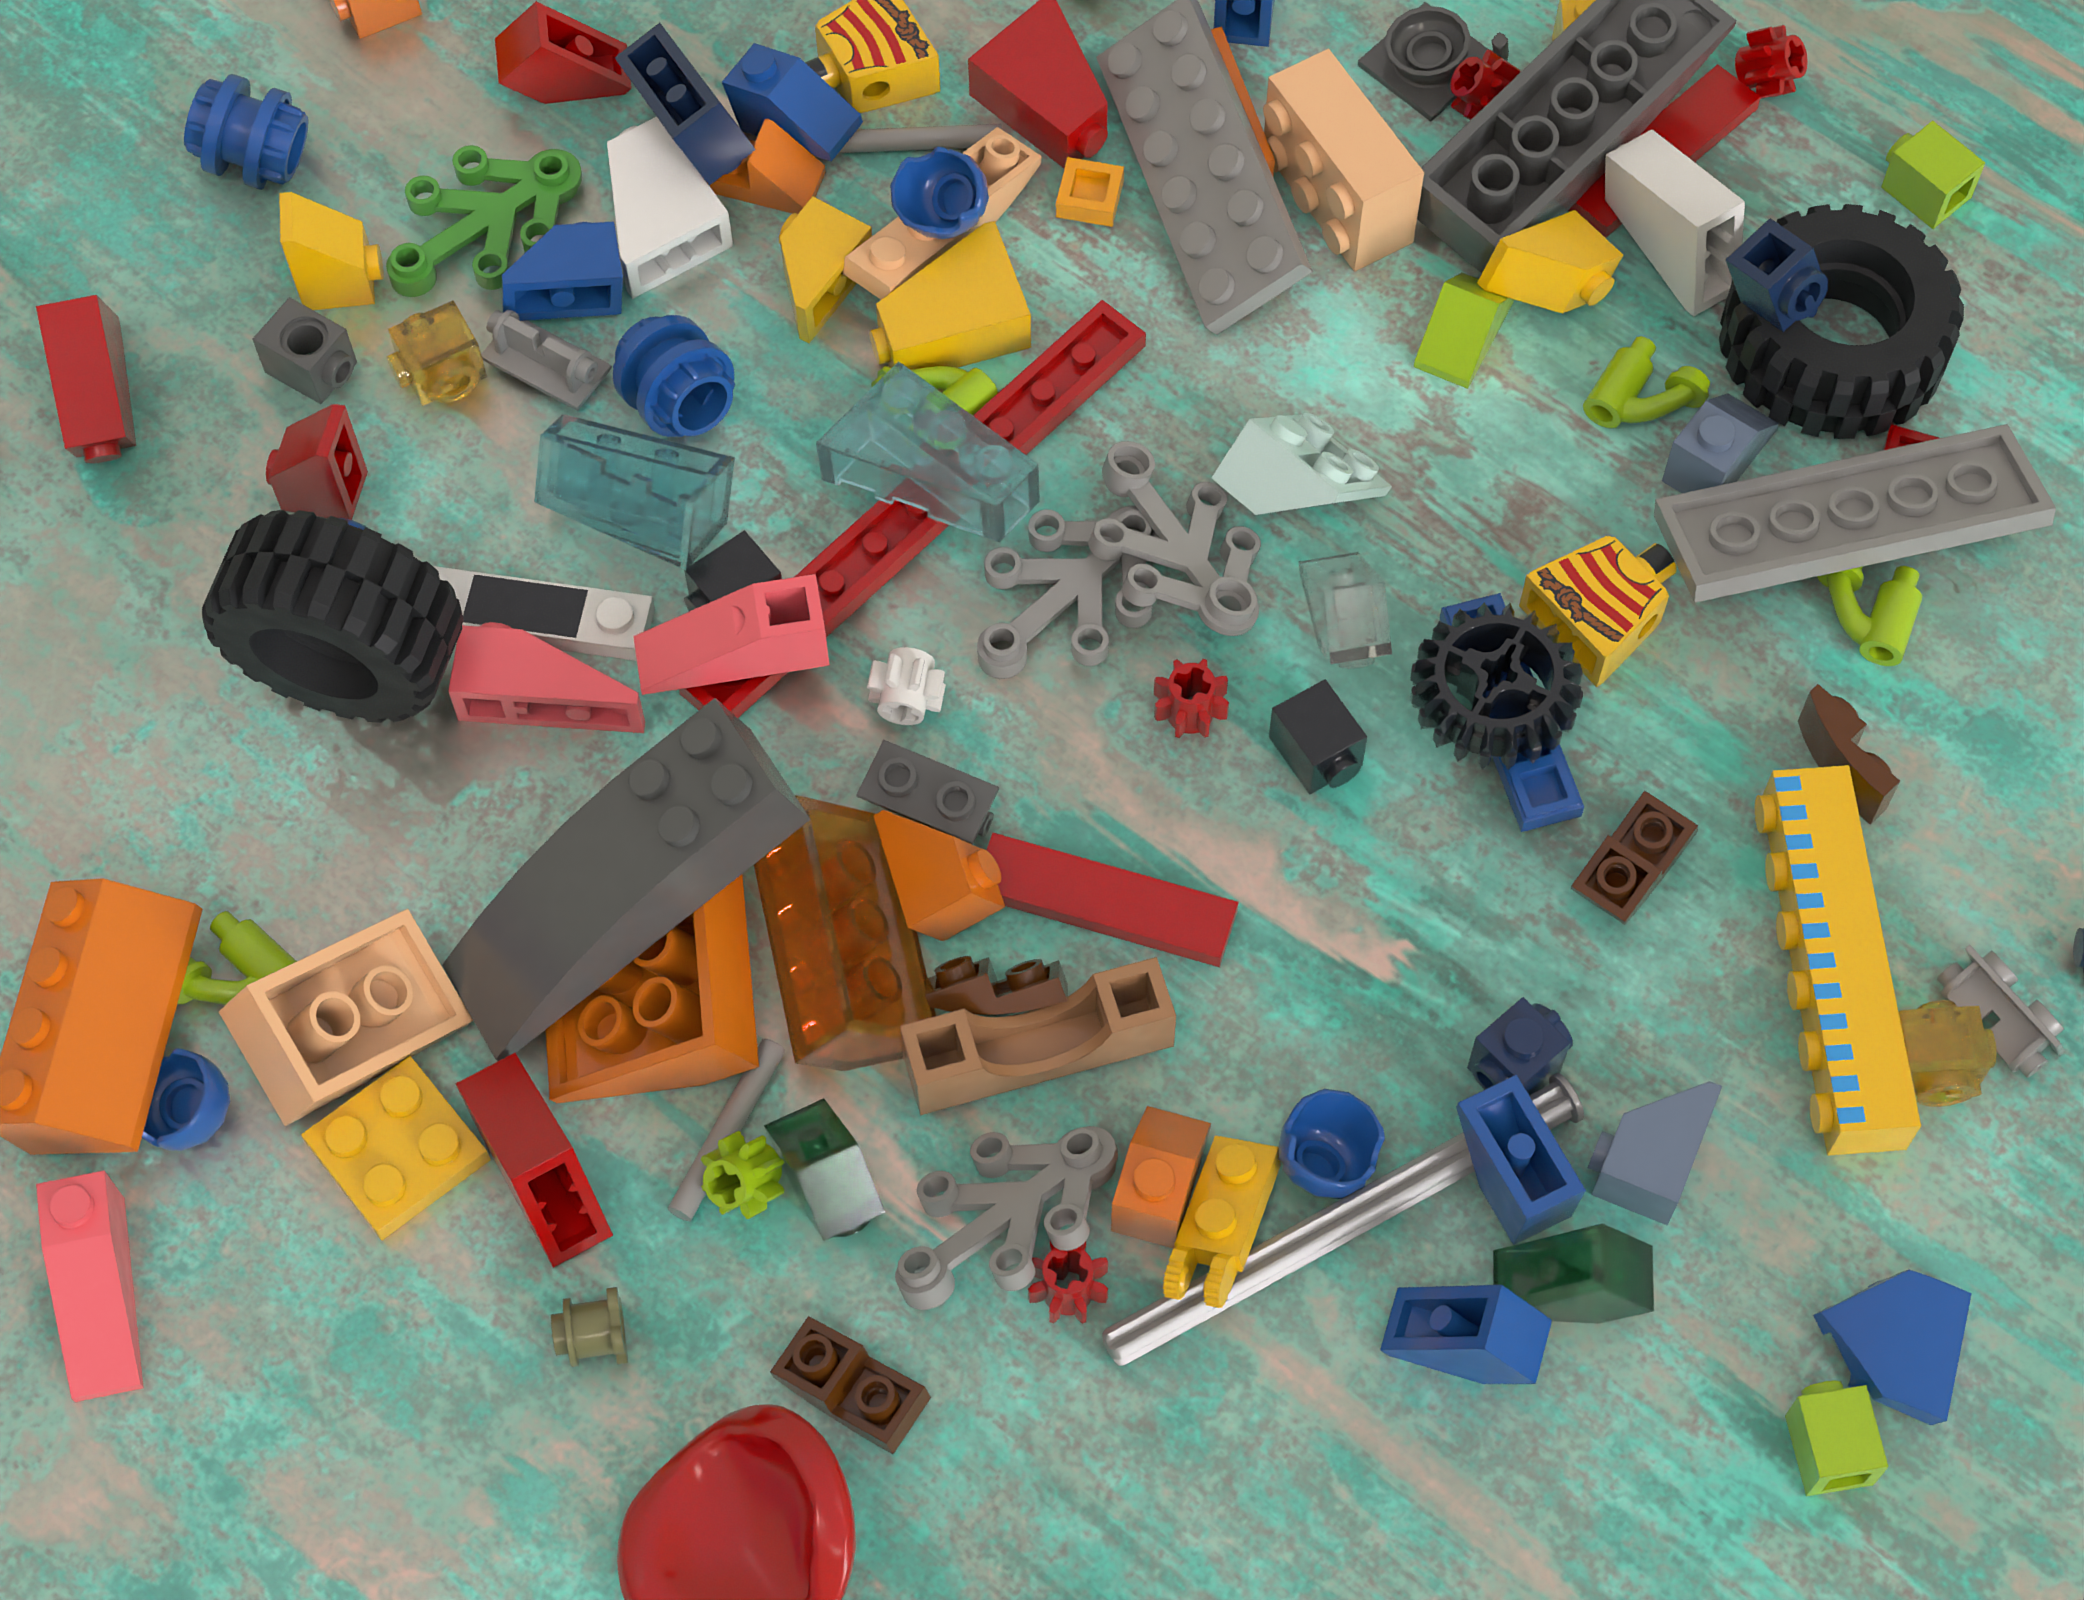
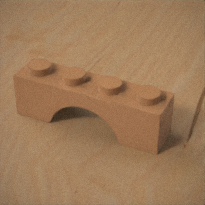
M1154 957L1092 974L1088 981L1077 991L1067 996V1001L1006 1017H983L975 1015L966 1009H961L901 1025L900 1034L903 1058L920 1115L1174 1047L1176 1013L1158 959Z

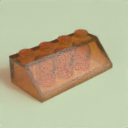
M795 795L811 820L754 864L795 1064L847 1071L904 1059L900 1026L935 1017L936 1012L935 1008L929 1007L925 997L928 977L917 931L907 927L873 816L876 813Z

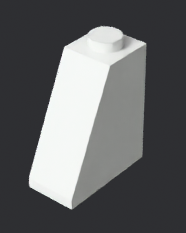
M657 116L639 126L629 127L620 133L619 136L607 141L619 253L626 289L632 299L733 247L727 209L675 143Z
M1652 129L1607 153L1605 157V201L1685 310L1694 317L1726 299L1733 279L1725 259L1742 245L1745 201Z

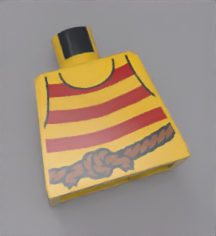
M852 0L820 19L815 25L818 57L805 63L832 88L836 87L839 94L860 114L933 95L941 91L939 55L904 0Z
M1605 536L1527 574L1519 607L1527 615L1534 610L1536 611L1538 617L1537 626L1540 629L1557 624L1559 631L1557 643L1572 642V647L1575 651L1572 662L1581 664L1583 674L1598 687L1607 680L1661 622L1669 598L1666 588L1661 583L1676 573V563L1668 550L1660 544L1654 543L1634 557L1616 537Z

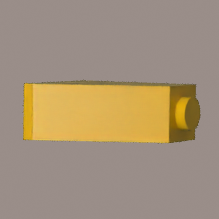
M992 221L981 225L877 302L878 328L869 330L872 349L878 365L888 363L889 367L897 373L934 366L959 368L1030 349L1031 314L996 222Z

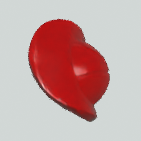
M773 1404L748 1406L727 1414L680 1449L654 1474L632 1500L623 1519L617 1550L618 1576L624 1600H842L850 1580L856 1551L855 1515L845 1475L825 1438L811 1423L799 1414L785 1407Z

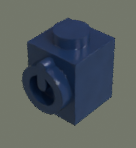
M1771 218L1725 259L1740 301L1782 332L1795 321L1814 317L1828 291V279L1821 272L1814 248Z
M1522 997L1475 1038L1467 1068L1473 1073L1476 1081L1484 1090L1517 1075L1530 1096L1544 1088L1549 1083L1550 1076L1561 1072L1567 1052L1573 1046V1039L1555 1010H1550L1538 1003L1531 1005Z

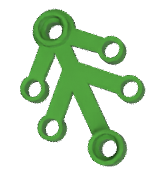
M468 145L458 149L452 159L456 177L462 184L475 186L486 180L515 185L503 193L442 189L438 182L430 176L422 175L412 178L405 186V195L408 206L414 214L429 216L436 212L468 215L420 246L415 243H403L397 246L391 252L386 262L387 273L393 289L398 294L406 297H417L426 294L434 287L437 280L435 265L486 232L488 233L485 248L474 257L472 262L475 279L478 285L484 289L496 290L502 288V274L509 269L507 260L517 212L535 201L533 219L527 221L520 230L523 249L526 253L536 243L531 241L533 237L545 235L556 225L560 204L568 202L577 193L582 181L581 166L577 158L561 149H548L535 154L529 161L487 158L486 152L482 148ZM469 163H479V165L475 168H463L466 164ZM422 193H432L431 196L425 199L416 198ZM416 263V264L413 265V266L404 267V266H406V265H408V264ZM489 266L500 267L493 273L483 272Z

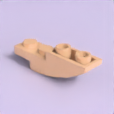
M996 127L963 152V154L974 159L986 175L989 199L985 212L979 218L977 225L957 237L937 239L926 237L904 225L898 216L845 256L843 274L882 300L981 225L992 221L997 222L1039 168L1042 156L999 127Z

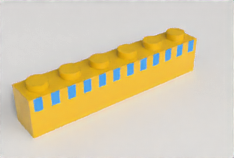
M1845 765L1773 770L1763 795L1756 796L1755 821L1758 832L1767 833L1771 853L1766 855V881L1770 891H1778L1782 911H1779L1777 914L1776 933L1780 949L1789 950L1793 971L1788 973L1787 993L1791 1009L1800 1010L1804 1032L1799 1034L1798 1051L1802 1069L1804 1071H1812L1815 1093L1810 1097V1118L1813 1130L1816 1134L1823 1133L1827 1156L1907 1150L1919 1131L1921 1122L1850 767Z

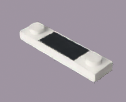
M433 566L439 571L440 580L448 581L455 590L456 598L459 599L464 620L462 625L481 626L489 622L502 623L513 629H523L559 650L637 661L633 636L651 627L655 610L652 596Z

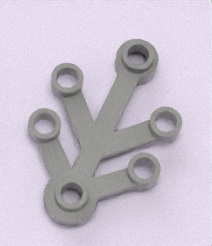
M1121 441L1114 444L1110 448L1102 467L1105 485L1113 494L1120 497H1129L1159 538L1128 529L1122 522L1116 519L1105 518L1099 520L1093 528L1088 542L1091 552L1096 557L1106 561L1117 560L1123 553L1185 572L1193 582V584L1168 578L1162 576L1151 565L1136 564L1129 569L1122 585L1124 597L1136 606H1150L1157 599L1197 611L1204 624L1219 634L1238 636L1250 631L1258 618L1259 606L1256 592L1247 583L1250 566L1253 564L1261 547L1259 536L1253 530L1243 526H1236L1228 530L1220 546V555L1226 562L1223 576L1220 577L1207 559L1215 523L1220 518L1227 503V496L1224 490L1212 482H1200L1193 487L1186 503L1187 512L1191 516L1188 532H1186L1149 482L1155 468V460L1152 453L1143 445L1132 441ZM1201 500H1206L1213 506L1206 505ZM1102 536L1110 537L1116 543L1108 542ZM1234 544L1241 545L1246 550H1241L1237 548ZM1136 582L1149 586V589L1140 587Z
M1134 505L1121 507L1112 512L1108 517L1122 522L1128 529H1139L1144 534L1159 538ZM1040 510L1034 513L1029 520V542L1035 549L1042 552L1055 551L1061 545L1089 546V538L1098 521H1064L1063 517L1056 511ZM1043 526H1051L1057 532L1053 535L1044 536L1039 534L1037 530ZM1102 536L1106 541L1116 543L1112 538ZM1009 547L994 548L986 555L984 560L985 578L992 587L1004 590L1010 589L1016 584L1055 585L1011 623H996L986 628L980 634L977 642L979 666L987 675L998 679H1007L1019 674L1027 662V643L1077 600L1078 627L1074 630L1071 638L1072 655L1078 663L1085 666H1095L1102 663L1109 652V636L1102 627V578L1121 562L1123 584L1129 569L1136 564H1146L1147 560L1123 553L1119 559L1114 561L1102 560L1093 553L1085 559L1020 558L1019 554ZM1000 563H1006L1011 565L1013 569L1008 573H998L993 570V567ZM1136 582L1140 587L1146 588V584ZM1121 589L1117 593L1115 600V615L1118 621L1130 628L1141 627L1148 623L1152 616V605L1146 606L1137 612L1128 611L1123 606L1129 601L1124 597ZM1086 639H1094L1101 645L1095 650H1086L1079 644ZM998 641H1007L1013 645L1008 649L998 650L991 644Z
M1087 1126L1066 1133L1057 1143L1010 1145L1005 1135L998 1132H990L978 1137L970 1148L971 1157L980 1175L986 1178H997L1010 1170L1041 1171L1029 1180L1019 1182L957 1184L952 1174L946 1171H935L923 1177L918 1183L917 1195L928 1215L944 1217L954 1211H987L932 1250L925 1246L914 1247L901 1256L895 1272V1280L905 1302L912 1308L919 1310L932 1309L943 1304L951 1296L955 1288V1278L951 1270L1008 1228L1006 1243L993 1252L989 1260V1267L997 1285L1001 1289L1017 1291L1026 1287L1035 1276L1032 1255L1044 1202L1062 1188L1061 1204L1053 1207L1044 1218L1045 1230L1052 1245L1059 1250H1073L1084 1244L1090 1234L1086 1216L1092 1189H1096L1108 1182L1116 1169L1118 1148L1112 1135L1102 1128ZM999 1152L997 1155L987 1158L989 1155ZM945 1191L942 1195L933 1197L935 1194ZM1074 1223L1070 1228L1060 1230L1063 1226ZM1019 1263L1016 1268L1005 1271L1010 1265Z

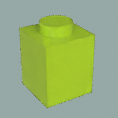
M1932 120L1914 136L1906 133L1894 143L1886 156L1889 166L1881 188L1930 228L1934 229L1972 198L1986 162Z
M1832 1380L1815 1383L1802 1389V1395L1796 1398L1786 1413L1785 1419L1806 1496L1875 1485L1889 1465L1867 1386L1863 1385L1844 1389L1841 1381Z

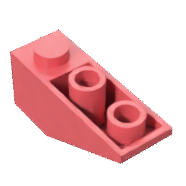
M816 574L748 585L633 636L642 695L830 666Z

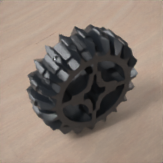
M1484 602L1477 609V615L1474 619L1459 608L1458 612L1453 616L1452 626L1439 621L1437 626L1433 628L1432 640L1424 639L1420 644L1417 655L1418 660L1412 665L1410 680L1414 686L1411 689L1410 700L1414 708L1420 709L1418 722L1421 729L1435 728L1433 741L1436 748L1450 742L1455 743L1454 756L1457 762L1466 757L1469 752L1479 754L1478 763L1482 770L1489 765L1491 756L1501 757L1503 764L1509 770L1516 763L1517 753H1521L1531 763H1534L1540 757L1542 746L1554 751L1561 742L1562 732H1569L1573 728L1577 716L1575 711L1577 708H1580L1583 698L1582 687L1579 686L1583 672L1581 664L1572 662L1575 653L1572 642L1557 643L1559 637L1557 624L1543 629L1537 628L1538 617L1535 610L1528 614L1524 620L1514 617L1515 612L1511 603L1504 607L1501 615H1492ZM1521 662L1529 666L1538 675L1544 688L1536 685L1537 679L1523 670L1520 665ZM1507 673L1506 681L1503 680L1501 682L1503 676ZM1447 682L1457 686L1456 693L1470 701L1472 704L1471 711L1453 696ZM1491 691L1489 696L1486 698V692Z

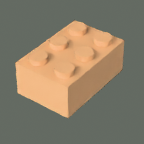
M1328 48L1269 76L1267 101L1263 106L1265 117L1264 134L1275 159L1274 172H1280L1290 185L1292 196L1299 209L1306 214L1310 212L1320 225L1324 240L1329 249L1335 255L1341 254L1355 272L1412 244L1415 236L1424 171Z

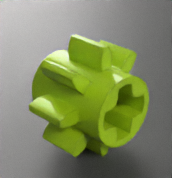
M736 1131L718 1140V1148L701 1157L702 1163L706 1166L703 1174V1185L701 1186L702 1191H705L708 1198L719 1207V1213L722 1215L740 1206L743 1216L746 1219H750L767 1209V1202L784 1194L785 1189L778 1183L782 1176L784 1160L766 1143L764 1135L746 1143L741 1132Z

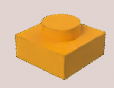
M1067 157L1056 200V218L1113 227L1124 182V166Z

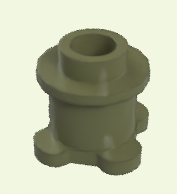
M617 1287L606 1289V1300L572 1304L571 1298L563 1299V1313L551 1314L556 1356L568 1354L571 1367L579 1366V1359L611 1354L616 1355L617 1365L628 1363L623 1309Z

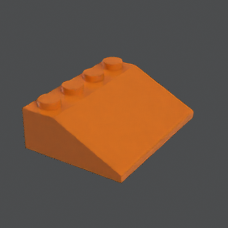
M742 874L546 1029L549 1100L555 1103H565L703 1086L759 1067Z

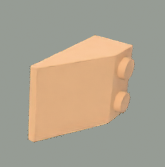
M405 909L247 985L219 1011L220 1016L284 1126L341 1098L395 1067L408 1056L413 1057L473 1021L409 909Z

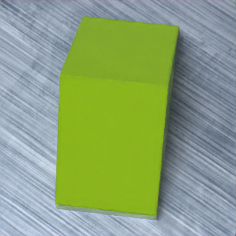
M1461 272L1445 281L1416 355L1414 367L1468 389L1515 300L1483 290L1477 284L1479 279Z

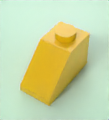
M293 192L279 193L280 242L301 303L312 310L375 304L374 280H383L384 278L383 260L379 244L369 245L363 222Z
M814 196L811 197L799 214L793 213L786 219L779 234L784 274L799 339L807 343L813 340L857 284L843 274L845 256L872 237L871 226Z
M1576 210L1501 238L1477 284L1487 292L1563 314L1585 304L1593 306L1600 302L1614 285L1615 280L1612 275L1620 263L1623 254Z

